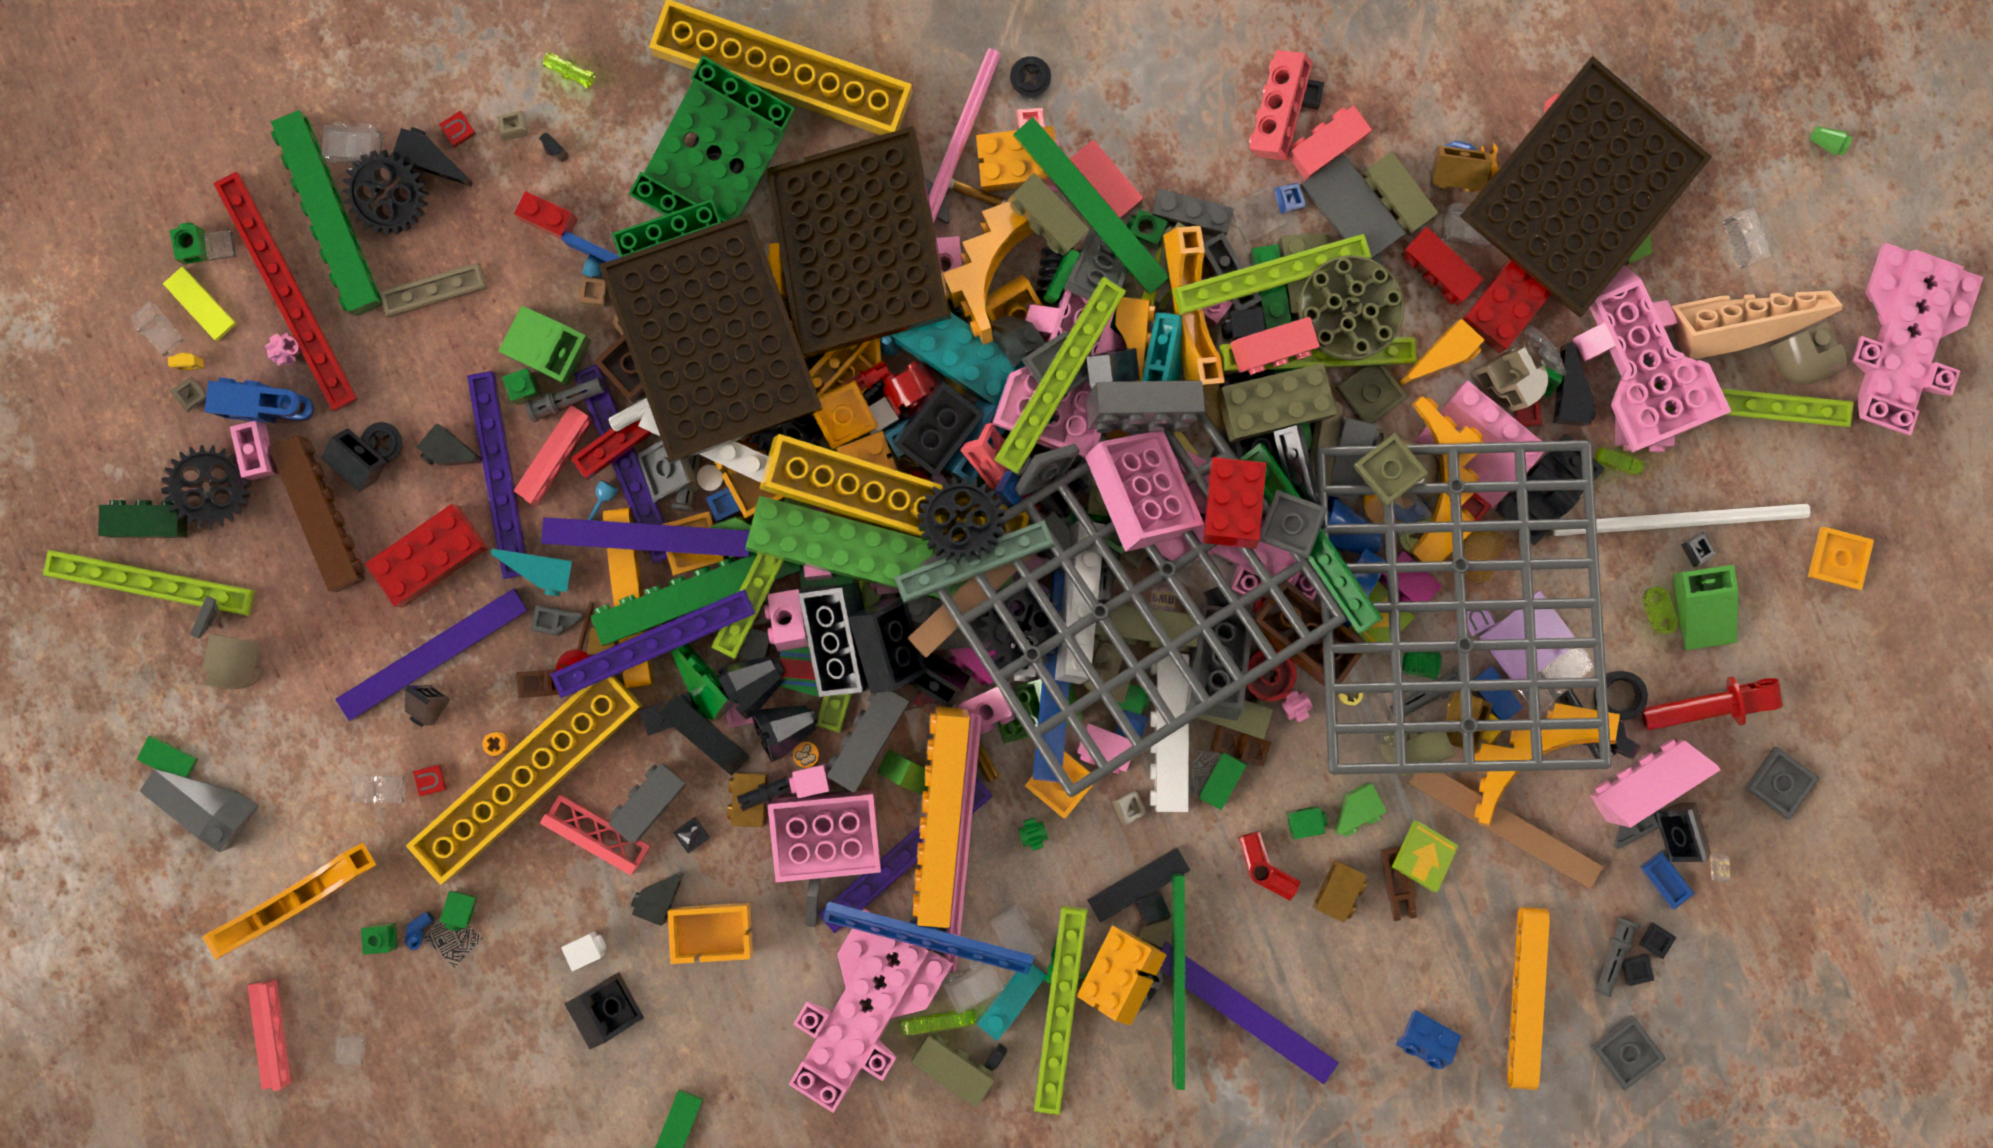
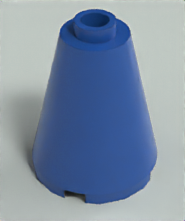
M1328 496L1329 524H1369L1338 498ZM1381 534L1329 535V540L1335 549L1361 554L1365 549L1377 553L1383 544Z

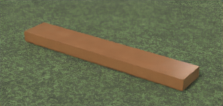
M1033 555L1023 558V561L1026 563ZM1010 563L984 574L996 591L1017 570ZM974 577L969 579L951 596L963 614L988 599ZM943 604L907 639L926 658L958 626Z

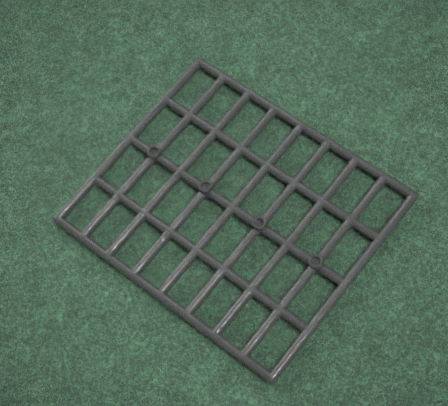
M1204 412L1199 418V422L1221 452L1216 458L1238 460L1207 413ZM1170 428L1164 429L1172 451L1188 473L1184 476L1187 486L1195 483L1207 500L1208 483L1204 476L1209 474L1212 459L1197 468ZM1139 429L1125 437L1149 433L1150 431L1148 429ZM1087 460L1004 511L1005 515L1000 518L1004 519L1006 523L1025 511L1033 524L1043 521L1042 516L1034 505L1059 490L1089 535L1088 537L1064 551L1048 527L1054 542V547L1050 549L1055 557L1030 572L1023 559L1012 562L1022 578L998 593L985 574L974 577L988 599L964 614L946 588L936 592L1069 797H1074L1336 629L1347 620V616L1309 561L1293 553L1290 554L1296 562L1276 575L1271 576L1252 548L1239 547L1263 583L1238 598L1208 554V551L1217 545L1201 543L1193 530L1183 533L1192 549L1172 562L1164 559L1155 544L1144 547L1159 570L1134 585L1104 540L1116 532L1113 522L1098 530L1068 486L1069 483L1090 471ZM1263 496L1262 517L1265 516L1266 518L1270 505ZM963 536L955 542H963L967 536ZM1093 545L1097 547L1125 589L1123 593L1105 604L1097 601L1071 562V559ZM943 552L938 557L934 554L923 561L920 567L945 558V553ZM1197 558L1200 559L1229 602L1227 606L1206 619L1174 574ZM1060 566L1063 567L1092 611L1069 627L1065 625L1037 580ZM1300 571H1303L1334 616L1311 632H1309L1278 586ZM1160 581L1168 582L1196 624L1173 640H1171L1141 595V593ZM1026 587L1030 589L1058 634L1037 647L1031 646L1003 603ZM1267 592H1270L1300 636V639L1278 653L1274 651L1245 608V606ZM1130 600L1134 602L1162 644L1161 648L1139 662L1107 616ZM992 608L996 610L1024 653L1023 656L1000 670L969 624ZM1234 613L1238 615L1267 658L1266 661L1244 675L1212 630V627ZM1094 623H1100L1129 667L1106 683L1102 681L1073 637ZM1201 634H1203L1234 680L1210 697L1178 650ZM1063 642L1095 688V690L1071 705L1040 660L1041 656ZM1168 655L1200 701L1199 704L1175 718L1145 673L1146 669ZM1027 665L1033 667L1061 710L1038 726H1035L1005 680ZM1136 677L1166 725L1141 740L1110 693ZM1099 699L1103 700L1132 744V747L1108 762L1077 716V713ZM1066 720L1098 766L1096 770L1074 784L1042 737Z
M1590 441L1408 444L1406 446L1414 455L1448 454L1449 483H1417L1404 494L1446 493L1450 497L1451 522L1395 523L1394 502L1387 507L1384 505V523L1329 524L1327 510L1324 518L1327 528L1322 530L1328 539L1329 535L1385 534L1386 562L1346 563L1352 574L1387 573L1388 602L1372 603L1379 613H1389L1390 642L1334 643L1333 630L1323 636L1328 771L1330 774L1609 769L1611 767L1593 460ZM1378 445L1317 447L1315 449L1316 487L1321 506L1328 508L1327 496L1376 495L1368 484L1327 485L1326 457L1365 456ZM1581 451L1583 479L1527 481L1525 452ZM1514 452L1516 481L1464 482L1460 479L1459 454ZM1583 490L1585 518L1529 520L1527 491ZM1517 492L1518 520L1462 521L1461 493ZM1586 529L1588 558L1531 559L1530 530ZM1519 531L1520 559L1468 561L1464 557L1463 532ZM1452 532L1453 561L1397 562L1396 533ZM1588 568L1590 597L1534 599L1532 570ZM1521 570L1523 599L1466 600L1465 571ZM1451 572L1454 575L1455 600L1399 602L1398 573ZM1321 599L1323 624L1333 618V615ZM1591 608L1592 637L1536 639L1534 609ZM1523 610L1525 639L1472 640L1468 637L1467 611ZM1456 611L1457 640L1401 642L1400 612ZM1593 648L1595 677L1538 679L1537 649ZM1526 650L1527 679L1471 680L1469 651ZM1455 651L1458 654L1459 680L1403 682L1402 652ZM1391 652L1392 682L1335 683L1334 654ZM1596 688L1598 718L1541 719L1539 689ZM1528 690L1529 719L1475 720L1472 717L1471 691ZM1460 691L1462 720L1405 722L1403 692ZM1393 693L1394 722L1337 723L1336 694ZM1598 729L1600 758L1543 760L1541 730ZM1530 730L1532 760L1475 761L1473 732ZM1460 732L1463 737L1464 761L1407 762L1405 733ZM1394 733L1396 763L1339 764L1338 734Z

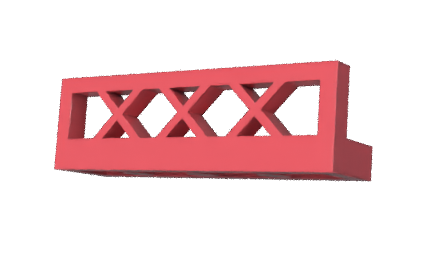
M570 405L514 489V492L522 496L530 504L538 506L591 426L593 419Z
M989 423L985 424L978 440L963 443L961 452L992 491H995L1005 472L1011 470L994 461L1005 440L994 425ZM989 437L993 440L994 449L987 442ZM1031 493L1025 494L1021 501L1030 496ZM1039 503L1034 505L1039 512L1042 506Z
M561 794L556 799L549 813L545 814L540 822L543 826L629 875L636 873L651 846L639 840L636 845L640 846L642 850L636 860L626 856L624 845L630 844V842H623L622 835L609 825V821ZM561 803L571 807L573 818L563 820L555 815ZM576 811L582 813L583 815H582V816H577V812H576ZM586 817L592 819L596 831L589 833L582 831L579 819ZM574 821L576 827L568 822ZM599 824L603 825L606 828L600 829ZM608 830L615 832L619 844L611 846L605 844L601 832ZM597 834L598 839H596L595 837H593V836H591V835ZM620 846L621 852L617 851L614 848Z
M277 979L251 983L247 986L262 1090L273 1088V1091L281 1090L291 1084Z

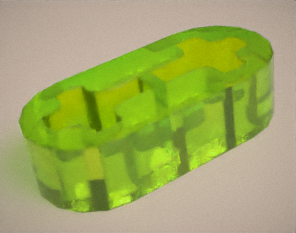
M1602 447L1597 449L1594 458L1601 465L1634 476H1641L1645 466V462Z
M1659 586L1646 589L1643 593L1642 601L1653 630L1659 634H1671L1678 627V618L1668 592ZM1653 592L1661 595V599L1658 600L1660 609L1656 602L1650 601V598L1654 596ZM1661 613L1664 619L1669 618L1670 623L1667 624V629L1659 625V622L1663 621Z

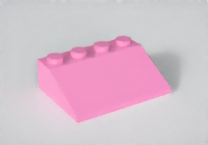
M1468 380L1460 384L1438 411L1443 417L1447 415L1457 424L1458 427L1455 428L1457 431L1465 426L1476 428L1483 435L1482 441L1484 443L1541 441ZM1427 426L1414 440V442L1420 444H1435ZM1514 452L1477 453L1463 467L1465 470L1469 467L1479 477L1477 482L1516 481ZM1525 452L1526 473L1544 452ZM1434 454V455L1436 456L1437 460H1438V465H1439V457H1438V454ZM1508 492L1475 493L1491 504V509H1493Z
M1164 430L1102 441L1085 455L1125 552L1148 547L1204 525Z
M1670 739L1660 745L1661 750L1655 754L1648 753L1638 760V765L1633 768L1629 766L1620 770L1616 774L1618 777L1613 781L1609 782L1607 780L1594 788L1596 791L1590 797L1606 822L1631 828L1720 771V768L1686 741Z
M874 789L857 790L855 793L846 791L815 794L802 798L797 796L774 798L768 804L776 882L881 872Z

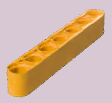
M630 507L603 511V521L634 523ZM607 548L614 607L621 605L620 599L630 595H634L635 599L642 597L643 592L637 550ZM648 630L619 640V644L648 632ZM651 659L623 671L626 688L653 685L654 678Z
M1520 907L1518 910L1507 1071L1508 1087L1513 1089L1537 1090L1539 1087L1550 923L1549 911L1546 908Z

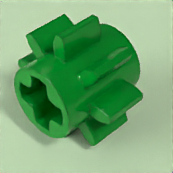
M1035 817L1024 820V827L1018 828L1023 847L1031 846L1032 851L1044 848L1042 842L1049 839L1043 821L1036 823Z

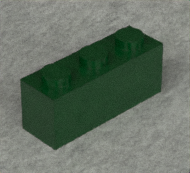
M109 500V505H99L98 536L108 538H187V518L184 517L178 521L179 511L170 513L169 508L173 503L164 504V500H161V505H152L150 500H135V505H126L125 500Z

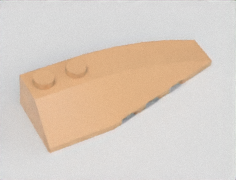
M1831 291L1796 292L1795 297L1773 293L1770 294L1769 298H1755V295L1752 294L1744 295L1743 299L1730 300L1729 296H1718L1671 306L1678 321V324L1674 325L1678 346L1686 357L1693 360L1726 354L1767 343L1810 326L1842 310L1843 307Z

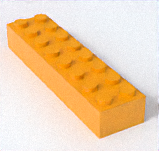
M936 706V712L930 713L929 729L930 734H933V739H928L927 760H931V764L925 765L924 781L925 786H928V791H923L922 812L926 813V816L920 817L919 832L923 843L918 842L917 865H921V868L915 869L914 884L915 891H918V894H913L912 917H917L918 926L949 928L970 721L968 709Z

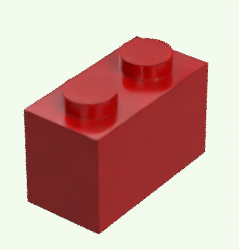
M527 191L524 192L514 212V215L520 221L559 239L562 238L565 231L572 233L578 221V218L572 212Z

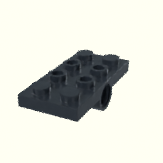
M1564 434L1559 439V441L1573 440L1568 434ZM1581 451L1548 452L1527 474V481L1583 479ZM1592 457L1595 480L1605 468ZM1583 490L1527 491L1529 520L1560 519L1577 504L1581 498L1580 496L1583 494ZM1512 491L1495 510L1505 520H1518L1516 491ZM1530 530V543L1536 545L1549 530Z

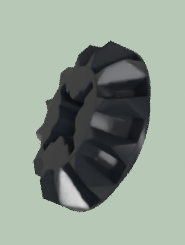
M1026 56L1019 59L1013 65L1010 72V81L1013 89L1021 96L1033 98L1042 95L1049 87L1051 71L1042 59L1035 56ZM1024 69L1030 74L1038 73L1035 77L1036 86L1031 81L1024 82L1026 79Z
M377 422L370 425L361 436V439L384 458L387 463L396 459L399 452L403 449V438L398 429L386 422ZM375 436L382 439L388 437L386 444L389 450L382 447L377 449L379 442Z

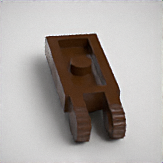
M1401 846L1380 849L1388 901H1390L1394 921L1401 920L1398 901L1405 899L1410 919L1417 918L1414 881L1392 868Z

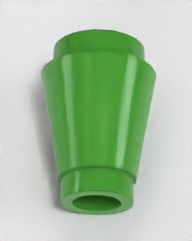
M1816 126L1809 140L1834 156L1837 154L1844 156L1853 137L1847 135L1848 132Z

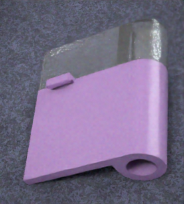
M1537 591L1533 595L1534 599L1545 598L1541 591ZM1534 609L1536 639L1575 638L1554 609ZM1514 610L1503 620L1483 631L1479 637L1481 640L1525 639L1523 610ZM1583 648L1537 649L1538 679L1582 678L1594 668V662ZM1489 650L1510 679H1527L1526 650ZM1539 689L1540 711L1545 713L1552 709L1555 705L1553 701L1568 689ZM1519 690L1529 703L1528 690Z

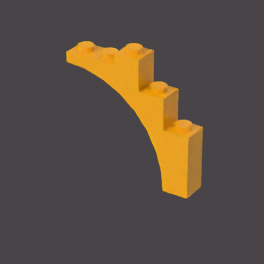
M1009 201L982 211L983 222L980 223V228L983 234L962 242L964 253L960 254L963 266L943 273L948 299H951L954 308L961 306L965 317L970 316L972 320L970 322L971 330L975 337H980L983 345L993 342L992 330L986 314L988 288L993 275L1003 258L1015 245L1034 232L1029 227L1030 222L1023 215L1019 216L1011 209Z
M1423 396L1418 397L1411 404L1424 420L1435 444L1484 443L1482 441L1483 435L1474 427L1469 428L1465 426L1457 431L1455 429L1458 427L1457 424L1449 416L1443 417L1437 411L1439 406L1430 397L1426 399ZM1477 453L1459 454L1460 479L1464 482H1477L1479 479L1477 474L1469 467L1466 470L1463 468ZM1438 454L1440 483H1449L1448 454ZM1475 492L1461 493V506ZM1439 493L1430 522H1451L1450 497L1446 493ZM1463 508L1462 521H1474L1475 518ZM1452 532L1423 533L1422 537L1409 552L1418 562L1443 561L1453 551ZM1463 532V540L1472 532Z
M1557 703L1554 705V710H1548L1547 719L1598 718L1597 710ZM1608 712L1610 744H1615L1620 714ZM1598 729L1541 730L1543 756L1553 750L1570 745L1599 743ZM1512 730L1510 745H1514V749L1482 743L1481 750L1478 749L1475 753V761L1532 760L1530 730ZM1521 771L1480 772L1487 774V777H1481L1479 792L1484 793L1482 803L1477 802L1475 818H1479V825L1491 826L1495 808L1503 792Z
M361 843L341 853L315 872L274 897L206 933L202 938L214 959L217 960L239 947L268 934L289 919L312 908L327 896L354 882L375 867L376 863L364 843Z

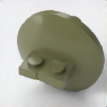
M1352 255L1331 259L1314 270L1305 282L1298 302L1299 320L1307 317L1311 318L1320 346L1317 349L1333 358L1348 361L1366 359L1384 350L1398 334L1405 310L1403 293L1390 271L1372 259Z

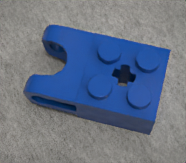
M219 377L218 382L208 381L204 412L225 419L256 420L262 423L275 424L276 419L309 420L314 412V404L310 398L298 395L287 389L270 388L269 385H263L258 381L245 380L242 383L236 382L235 379ZM300 402H303L305 410L303 413L297 414L300 409Z

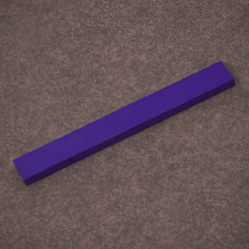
M595 364L574 373L578 385L594 380L597 377H600L603 381L605 393L585 399L598 433L602 436L612 428L608 419L619 413L602 370ZM633 447L611 464L636 523L665 524L666 522L658 503L652 500L637 453ZM648 551L653 564L668 559L666 552Z
M489 371L467 375L497 550L527 554L516 492H514L515 485L495 372ZM500 561L503 579L521 576Z
M543 517L542 544L749 558L751 554L750 551L745 550L750 532L747 530Z
M512 589L335 700L348 721H352L529 610L516 589Z
M746 589L550 675L560 698H563L756 614Z
M977 777L973 813L993 797ZM919 826L880 859L881 872L862 874L831 902L859 910L865 908L917 863L918 842L923 843V839H920ZM826 906L818 912L822 920L824 919ZM825 922L834 934L843 927Z
M1165 941L1160 951L1167 954L1160 969L1172 978V945ZM1185 955V988L1322 1084L1326 1083L1338 1065V1061Z

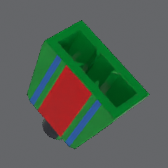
M809 647L781 651L780 661L786 673L783 674L785 681L780 687L819 696Z

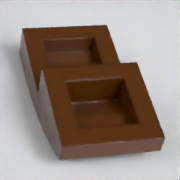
M556 669L516 672L518 698L559 695L550 675Z
M1218 725L1210 750L1219 753L1225 752L1235 758L1264 767L1271 742Z

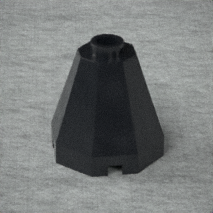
M771 656L726 665L718 670V674H720L718 678L730 701H734L736 704L739 703V706L736 707L738 713L747 720L760 710L785 681L783 674L786 673V670L779 659L774 660Z
M806 705L761 709L752 716L757 735L761 737L762 747L770 762L781 759L816 730L815 724L818 723L814 710L812 708L808 710Z

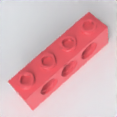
M1276 50L1274 59L1270 62V75L1268 82L1263 87V101L1261 108L1257 110L1256 127L1249 140L1250 150L1258 158L1287 161L1313 62L1305 53ZM1289 77V80L1286 83L1282 84V82ZM1280 102H1283L1279 108L1275 109ZM1276 126V129L1269 134L1270 129Z

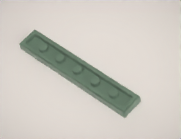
M1045 520L996 538L998 545L989 544L990 554L983 550L980 551V560L975 555H971L970 563L967 562L965 556L961 557L960 562L957 563L955 556H951L949 561L943 558L894 577L904 604L1054 547V542Z

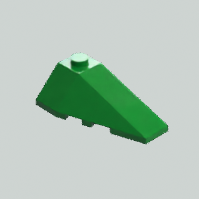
M688 643L671 650L694 703L699 707L697 711L708 720H719L735 702H731L718 675Z

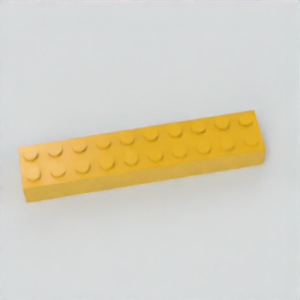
M672 0L665 1L649 45L653 56L695 70L703 55L784 102L878 135H884L900 129L913 93L912 84Z
M778 434L773 439L759 489L922 538L921 535L925 531H919L918 524L922 523V521L918 520V514L925 512L920 509V504H928L925 499L926 494L934 496L932 487L935 486L939 490L943 489V487L928 480ZM961 498L956 504L966 506L970 500ZM1001 504V506L997 509H1004V511H1006L1008 507L1004 504ZM976 505L974 509L980 508V505ZM1024 511L1006 522L1005 526L1001 528L1005 534H1009L1027 527L1029 516ZM940 515L936 518V521L945 523L949 517L947 515ZM960 517L957 518V522L960 520L963 523L966 522V518L963 520ZM978 517L973 523L980 526L986 523L987 519ZM949 531L943 532V535H947ZM957 534L953 537V540L957 541L965 535Z
M616 675L579 690L411 840L406 847L440 885L448 883L644 706Z

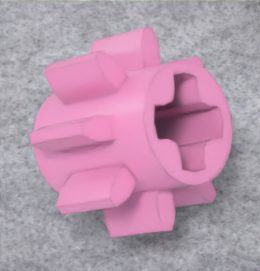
M288 333L282 336L278 334L273 335L269 338L271 342L265 345L268 359L277 363V366L284 363L287 365L292 364L296 361L295 356L301 353L298 350L297 341L290 337Z
M1295 689L1285 697V701L1281 702L1282 709L1289 720L1295 718L1297 722L1309 718L1308 711L1313 709L1305 692L1299 694Z

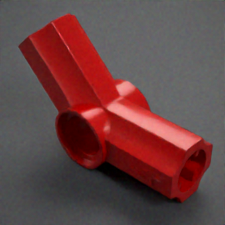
M1251 832L1238 837L1249 878L1256 884L1291 901L1297 893L1301 881L1270 865L1261 832ZM1265 866L1267 869L1265 877L1262 879L1255 878L1254 871L1256 867Z

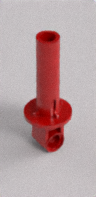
M1733 676L1727 677V691L1645 707L1641 713L1645 729L1649 731L1731 714L1733 719L1735 718L1739 726L1745 725L1746 714L1772 711L1783 707L1779 680L1776 678H1764L1755 682L1738 685Z

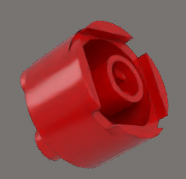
M919 360L908 365L905 372L899 375L894 373L884 380L885 387L883 392L899 419L904 418L902 415L904 413H908L909 416L914 414L938 383L929 366L921 364Z
M1261 650L1249 655L1247 672L1267 660ZM1287 659L1270 670L1274 672V675L1271 676V681L1264 679L1262 675L1248 684L1245 690L1252 697L1263 701H1278L1285 698L1292 691L1297 679V670L1294 662Z

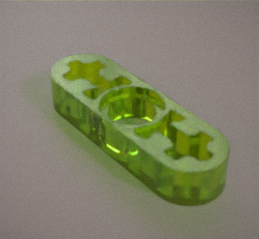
M963 1009L900 1020L901 1035H914L976 1024L975 1010Z

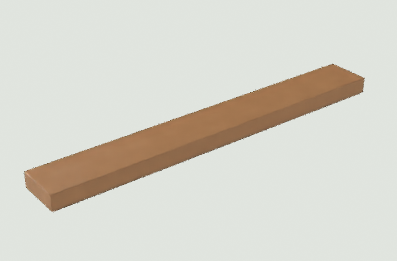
M1442 772L1413 773L1408 784L1479 824V818H1475L1477 802L1482 803L1483 796ZM1499 805L1495 808L1491 826H1482L1589 889L1592 888L1603 869L1602 865Z

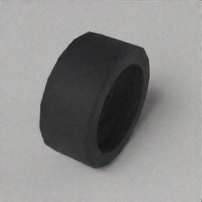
M1614 671L1607 673V688L1614 681L1623 680L1633 686L1636 694L1635 702L1629 709L1617 711L1608 704V712L1620 714L1619 720L1634 719L1643 712L1647 705L1648 692L1645 683L1632 672ZM1595 688V690H1594V695H1593V696H1594L1595 705H1596V707H1597L1596 688Z

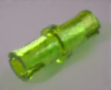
M550 51L543 58L542 66L560 74L563 79L567 81L571 79L588 89L592 87L595 81V73L577 66L575 61L571 59L567 61Z

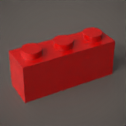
M1427 226L1401 253L1405 264L1411 269L1416 268L1422 273L1423 280L1432 287L1436 286L1442 292L1441 296L1450 304L1454 303L1456 306L1461 304L1483 281V278Z

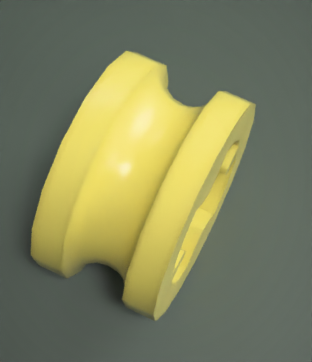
M1357 693V697L1352 698V701H1348V696L1344 694H1338V697L1346 705H1356L1361 702L1363 693Z

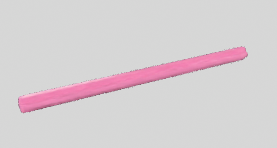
M989 48L986 52L929 194L933 223L1000 60V52Z
M977 713L969 714L970 721L950 926L946 932L958 936L961 934L982 716ZM944 953L946 958L954 962L949 972H955L958 965V956Z

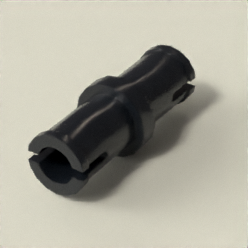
M785 776L767 785L762 783L758 785L757 789L738 795L737 800L739 804L742 803L740 806L742 811L744 812L762 803L769 804L772 799L786 793H791L788 777Z

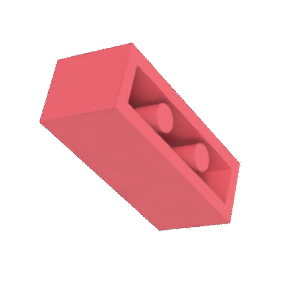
M1355 106L1348 110L1343 107L1332 116L1334 120L1326 125L1324 122L1319 124L1311 131L1313 134L1306 140L1302 137L1291 145L1292 150L1288 158L1304 180H1307L1341 154L1346 153L1371 133L1372 129Z
M1094 139L1070 158V161L1121 220L1142 204L1143 197Z
M1310 317L1230 342L1239 373L1249 370L1250 375L1266 370L1264 365L1270 363L1273 364V367L1289 363L1288 358L1296 356L1297 360L1312 356L1311 350L1320 347Z

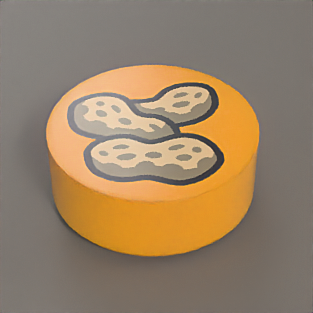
M801 742L794 748L793 759L800 767H811L819 760V749L812 742Z

